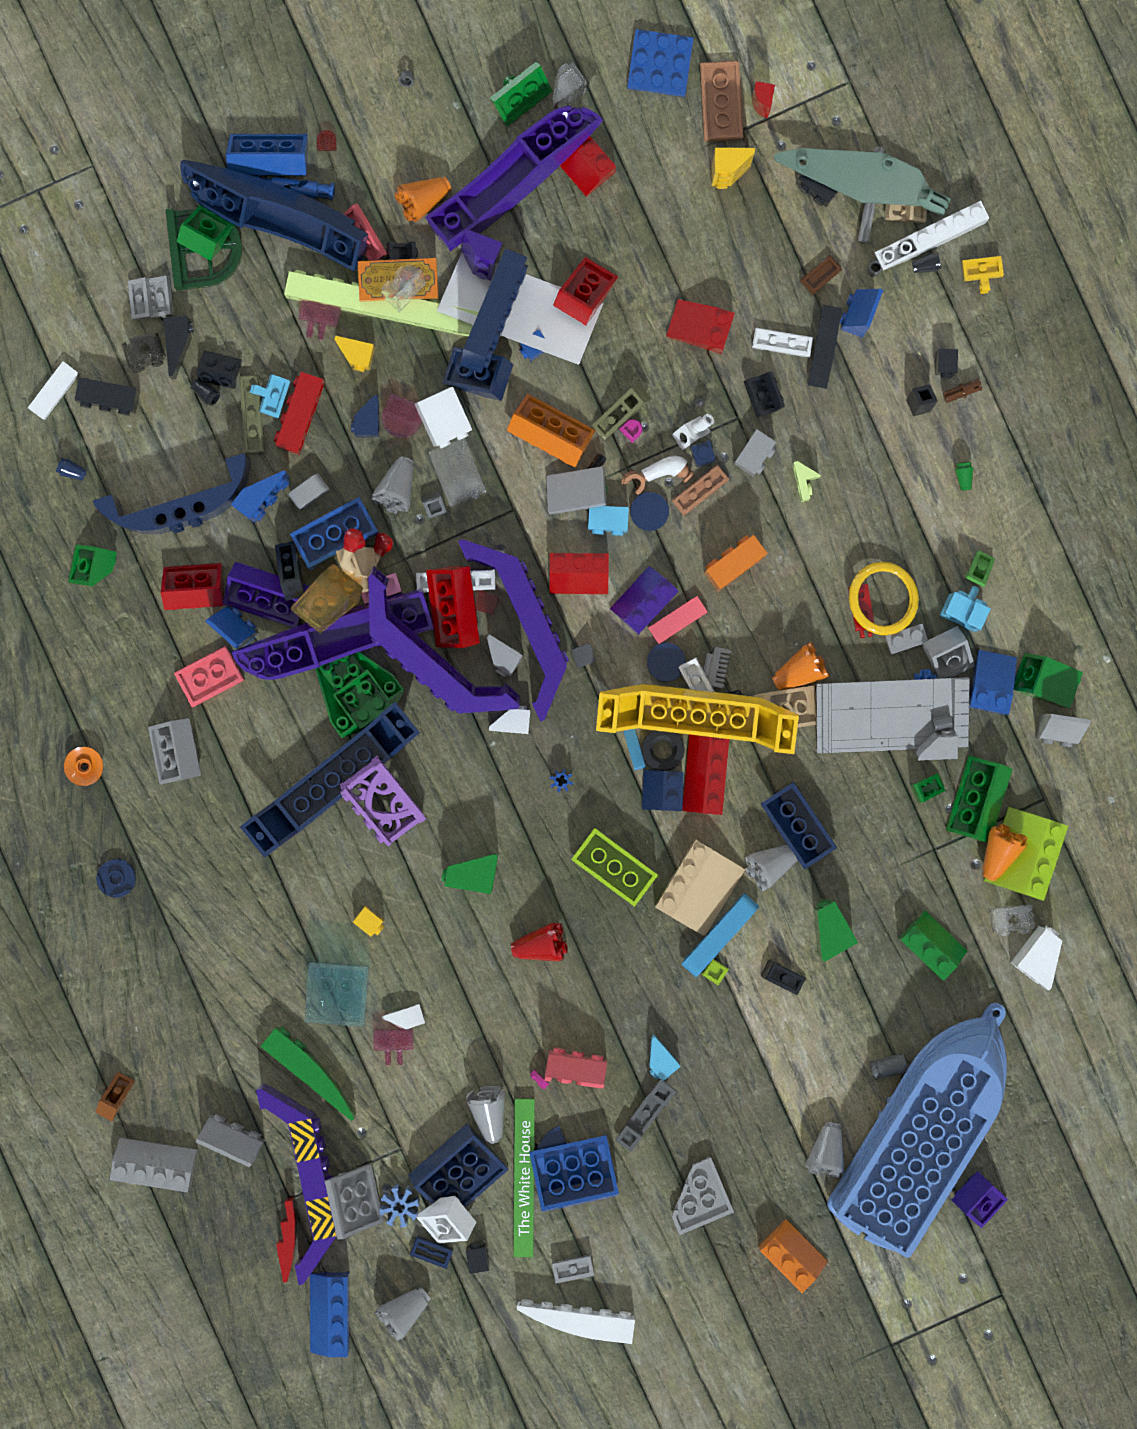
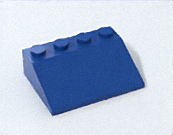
M606 1135L529 1152L542 1212L619 1196Z

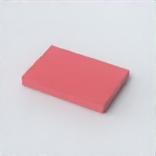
M227 646L174 672L192 708L244 681Z

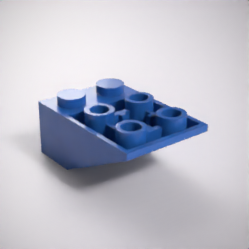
M283 470L242 489L231 505L252 522L261 521L266 514L264 510L268 505L272 506L278 498L276 496L278 492L285 490L289 485L290 481L288 479L290 476Z

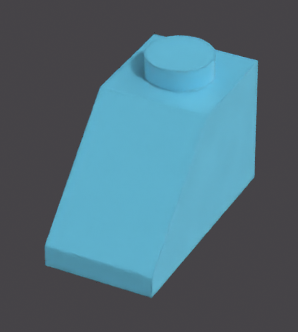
M653 1035L650 1046L649 1066L651 1070L649 1072L656 1080L660 1078L664 1081L681 1066L660 1040Z

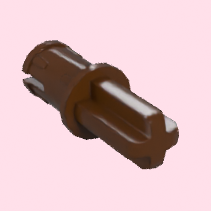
M978 378L966 384L960 383L958 387L943 392V398L946 403L962 397L967 398V395L981 391L982 386L979 385L982 384Z

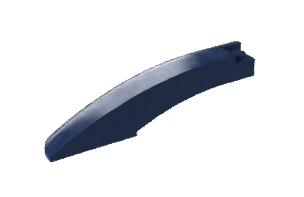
M181 161L182 179L184 184L187 183L192 191L190 193L191 196L205 209L240 228L247 227L263 231L303 245L352 271L357 269L358 261L363 260L369 246L366 244L368 233L355 227L356 221L301 193L248 174L194 161Z

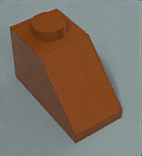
M117 1072L99 1100L95 1113L113 1122L135 1080Z

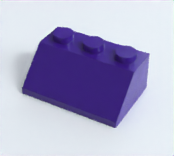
M649 566L614 603L610 610L639 635L678 593V590Z

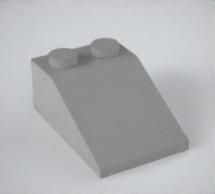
M1056 714L1039 715L1036 738L1041 739V743L1053 744V741L1061 742L1060 746L1072 747L1073 744H1079L1091 720Z

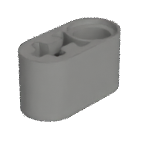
M317 473L292 490L288 495L301 511L326 494L330 488L319 473Z

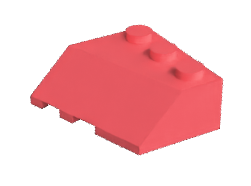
M553 1048L548 1053L544 1081L551 1082L552 1078H557L556 1080L560 1083L568 1084L572 1083L573 1080L576 1081L577 1085L604 1088L607 1060H603L604 1056L593 1054L592 1057L584 1056L583 1052L573 1051L570 1054L565 1053V1049Z

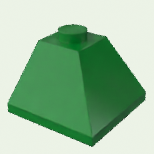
M76 544L68 583L93 587L113 571L117 552Z

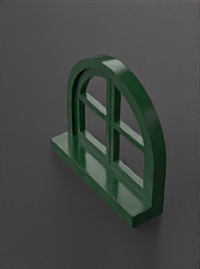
M165 209L173 283L177 291L213 287L223 283L234 274L240 264L243 251L241 236L235 225H233L229 233L231 241L224 242L220 249H232L227 265L221 271L214 274L212 260H208L209 276L188 279L185 254L196 252L179 244L177 238L182 222L195 209L182 211Z

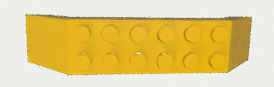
M640 684L601 691L599 693L596 731L616 733L617 731L636 728L751 741L773 749L774 752L794 754L799 715L761 697Z

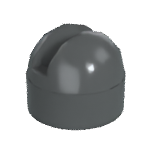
M403 70L398 78L399 84L404 87H411L415 79L414 73L411 70Z

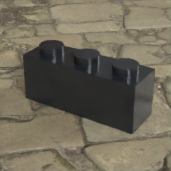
M79 377L75 401L80 403V407L91 409L92 406L99 407L100 411L110 412L112 409L117 410L118 414L130 416V413L136 414L140 390L134 387Z
M294 541L275 545L280 585L285 601L305 597L300 560Z

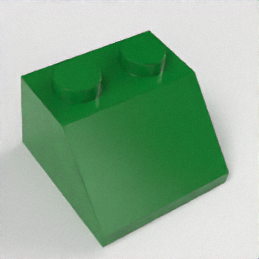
M199 205L181 224L177 242L211 261L222 248L234 224Z

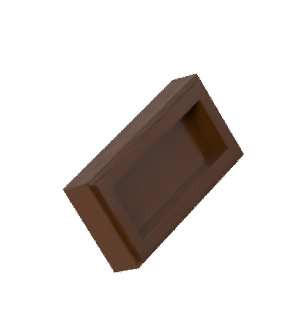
M828 255L805 275L800 282L813 296L841 272L842 268L831 255Z

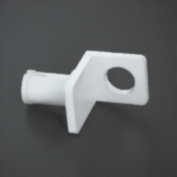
M705 414L703 417L699 416L684 424L672 436L681 450H684L693 442L711 432L708 427L714 424V419L710 414ZM680 433H684L686 435V443L682 442V440L680 439Z

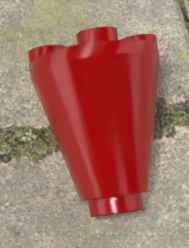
M550 923L512 942L511 952L513 957L527 960L562 961L564 953H568L566 941L563 942L562 924Z

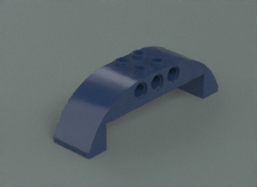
M244 453L227 458L225 460L232 482L131 514L124 515L120 500L113 495L93 500V503L105 517L127 530L149 535L172 531L173 534L185 530L184 527L192 526V528L203 525V521L220 515L232 506V502L247 483L251 462ZM204 505V510L201 513H199V507ZM186 511L185 516L180 519V514ZM167 517V521L161 524L162 519Z

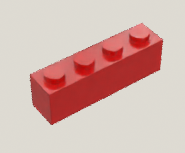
M301 372L300 376H296L293 387H295L293 395L290 394L287 400V405L289 406L287 413L284 412L281 417V430L277 431L274 437L277 448L300 456L325 385L323 379Z

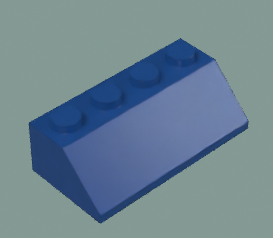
M230 134L226 151L227 169L254 176L306 175L308 167V134Z
M318 1272L310 1274L311 1353L325 1357H348L350 1272Z

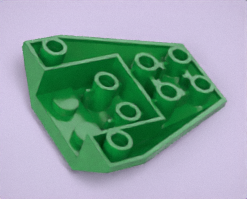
M361 652L315 668L329 720L341 738L361 732L394 702L398 703L405 691L392 673Z

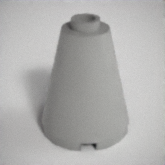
M499 1086L481 1087V1091L477 1093L474 1090L470 1091L466 1095V1101L483 1140L489 1144H494L503 1137L505 1090L501 1091Z

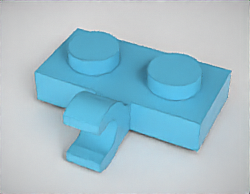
M270 374L266 388L251 385L250 393L263 397L258 412L279 418L290 381Z

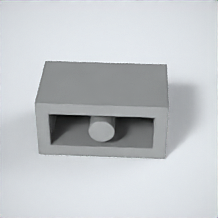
M756 430L734 465L752 477L756 473L760 475L766 466L763 463L766 457L771 458L776 451L774 447L776 441Z

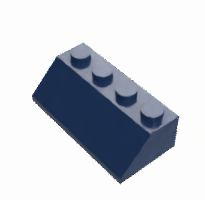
M794 781L761 803V806L804 870L837 849L836 844Z

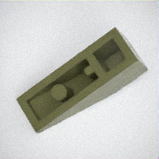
M638 384L630 388L592 426L606 440L652 398Z

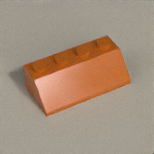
M527 393L514 412L506 431L540 448L549 455L564 461L566 464L576 467L596 430Z

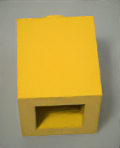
M365 906L353 921L355 925L370 937L374 933L378 936L385 927L382 925L385 920L368 906Z

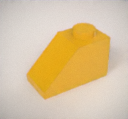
M335 336L337 345L350 366H353V370L364 372L365 369L370 370L375 350L374 344Z

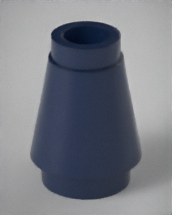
M61 458L56 472L60 473V476L83 481L87 470L69 458Z

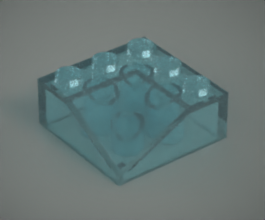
M311 961L308 968L304 1022L364 1027L366 1024L370 965Z

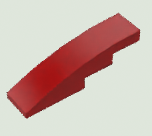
M295 1197L285 1200L287 1218L282 1219L280 1222L283 1239L278 1240L276 1243L283 1283L287 1282L290 1277L295 1257L297 1241Z

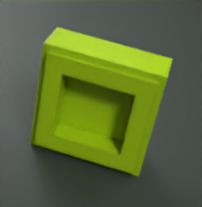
M713 959L706 966L702 975L719 985L729 969Z

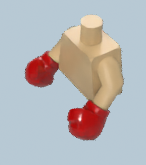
M351 528L344 535L343 549L336 551L345 580L357 583L359 592L363 593L369 591L368 577L370 570L373 566L377 568L381 556L384 557L392 549L393 540L387 534L379 533L375 536L373 548L364 547L365 539L363 533L355 528Z

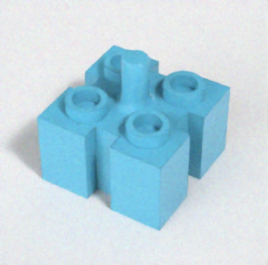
M972 586L969 594L962 591L949 594L939 616L976 632L982 629L991 608L987 607V603L980 599L975 601L979 588Z

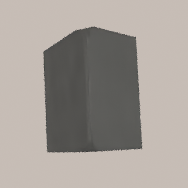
M439 490L421 497L429 519L447 512Z
M590 643L572 649L578 668L596 662Z

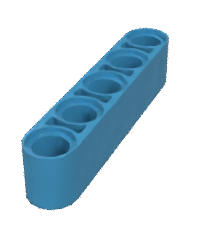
M744 893L689 953L681 965L694 977H697L760 906Z

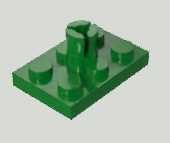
M535 62L517 77L514 75L506 77L503 81L504 87L490 97L503 123L508 127L553 90L541 66Z

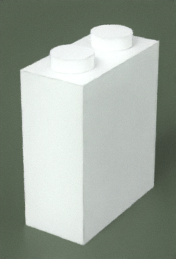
M453 387L415 403V407L434 447L440 446V448L450 445V440L456 437L460 440L469 436L467 432L471 431L472 428Z

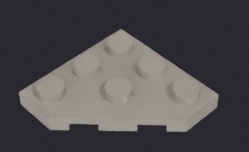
M711 1156L692 1164L678 1198L672 1218L679 1235L734 1213Z

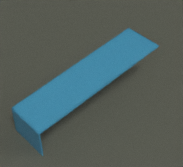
M635 729L623 730L634 771L646 768Z

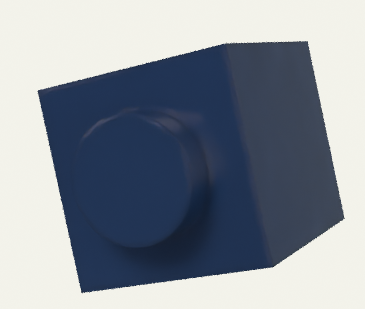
M710 441L691 446L690 452L696 468L715 462L716 458Z

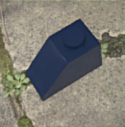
M378 395L373 396L354 415V421H351V432H355L356 438L380 437Z

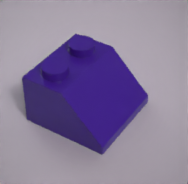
M465 229L462 253L472 274L480 279L491 281L500 260L502 242Z
M978 1171L968 1179V1182L951 1199L955 1205L981 1228L1008 1200Z

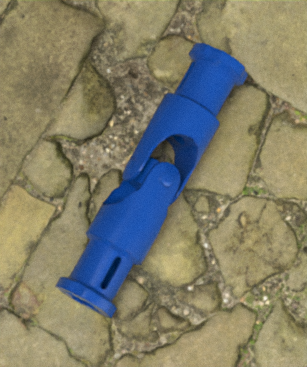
M277 177L272 179L260 178L283 187L290 185L291 190L312 199L321 197L334 200V183L319 184L318 181H299Z

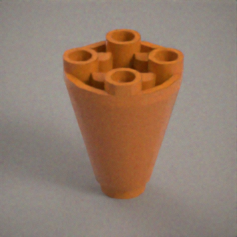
M446 177L399 185L394 196L404 209L403 215L408 222L411 220L417 222L448 195V192H451V185Z
M812 642L804 645L772 677L779 691L820 681L829 676L825 668L826 664L821 655H816L815 652L817 651Z
M1004 824L992 827L989 832L982 875L992 881L1000 878L1025 850L1028 838L1023 834H1016L1010 831V827Z

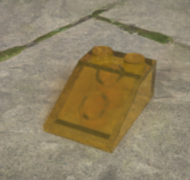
M333 564L320 574L291 607V610L321 634L360 601L363 587Z

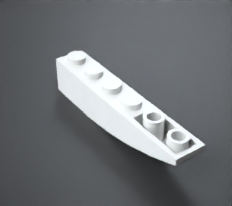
M979 201L875 252V255L882 269L886 270L985 224L989 216L982 202Z
M522 1299V1302H517L518 1311L552 1328L585 1338L632 1344L635 1317L629 1312L621 1311L619 1314L611 1313L612 1311L608 1309L592 1311L590 1307L576 1309L568 1304H561L560 1307L553 1306L551 1302L536 1304L528 1299Z

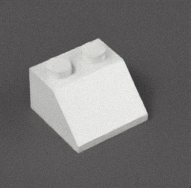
M455 1196L439 1198L416 1217L437 1243L467 1241L476 1224L470 1212L465 1209L460 1200Z

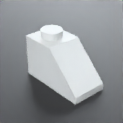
M519 706L517 709L508 710L489 726V731L528 734L530 710H526L527 706Z

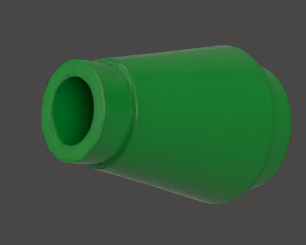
M972 462L956 463L954 470L960 491L972 490L974 471Z

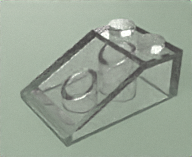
M409 264L405 267L401 266L395 273L396 277L391 282L387 281L381 288L382 297L399 313L426 285L423 272Z
M465 438L429 452L450 507L486 493Z

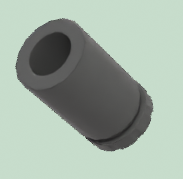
M901 1053L870 1061V1070L874 1080H879V1078L883 1079L906 1073L907 1065L904 1055Z

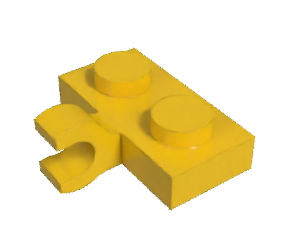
M1001 256L962 260L961 262L963 280H979L980 294L990 291L989 278H998L1004 275Z

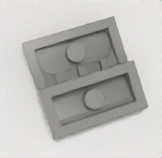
M169 276L150 279L139 278L128 281L133 320L174 315Z

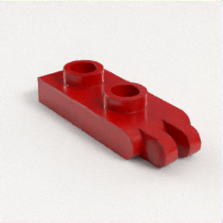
M868 584L860 586L858 593L859 606L864 616L874 623ZM852 613L855 632L859 631L860 639L865 638L864 630L866 629L857 622ZM867 631L868 637H872V632Z

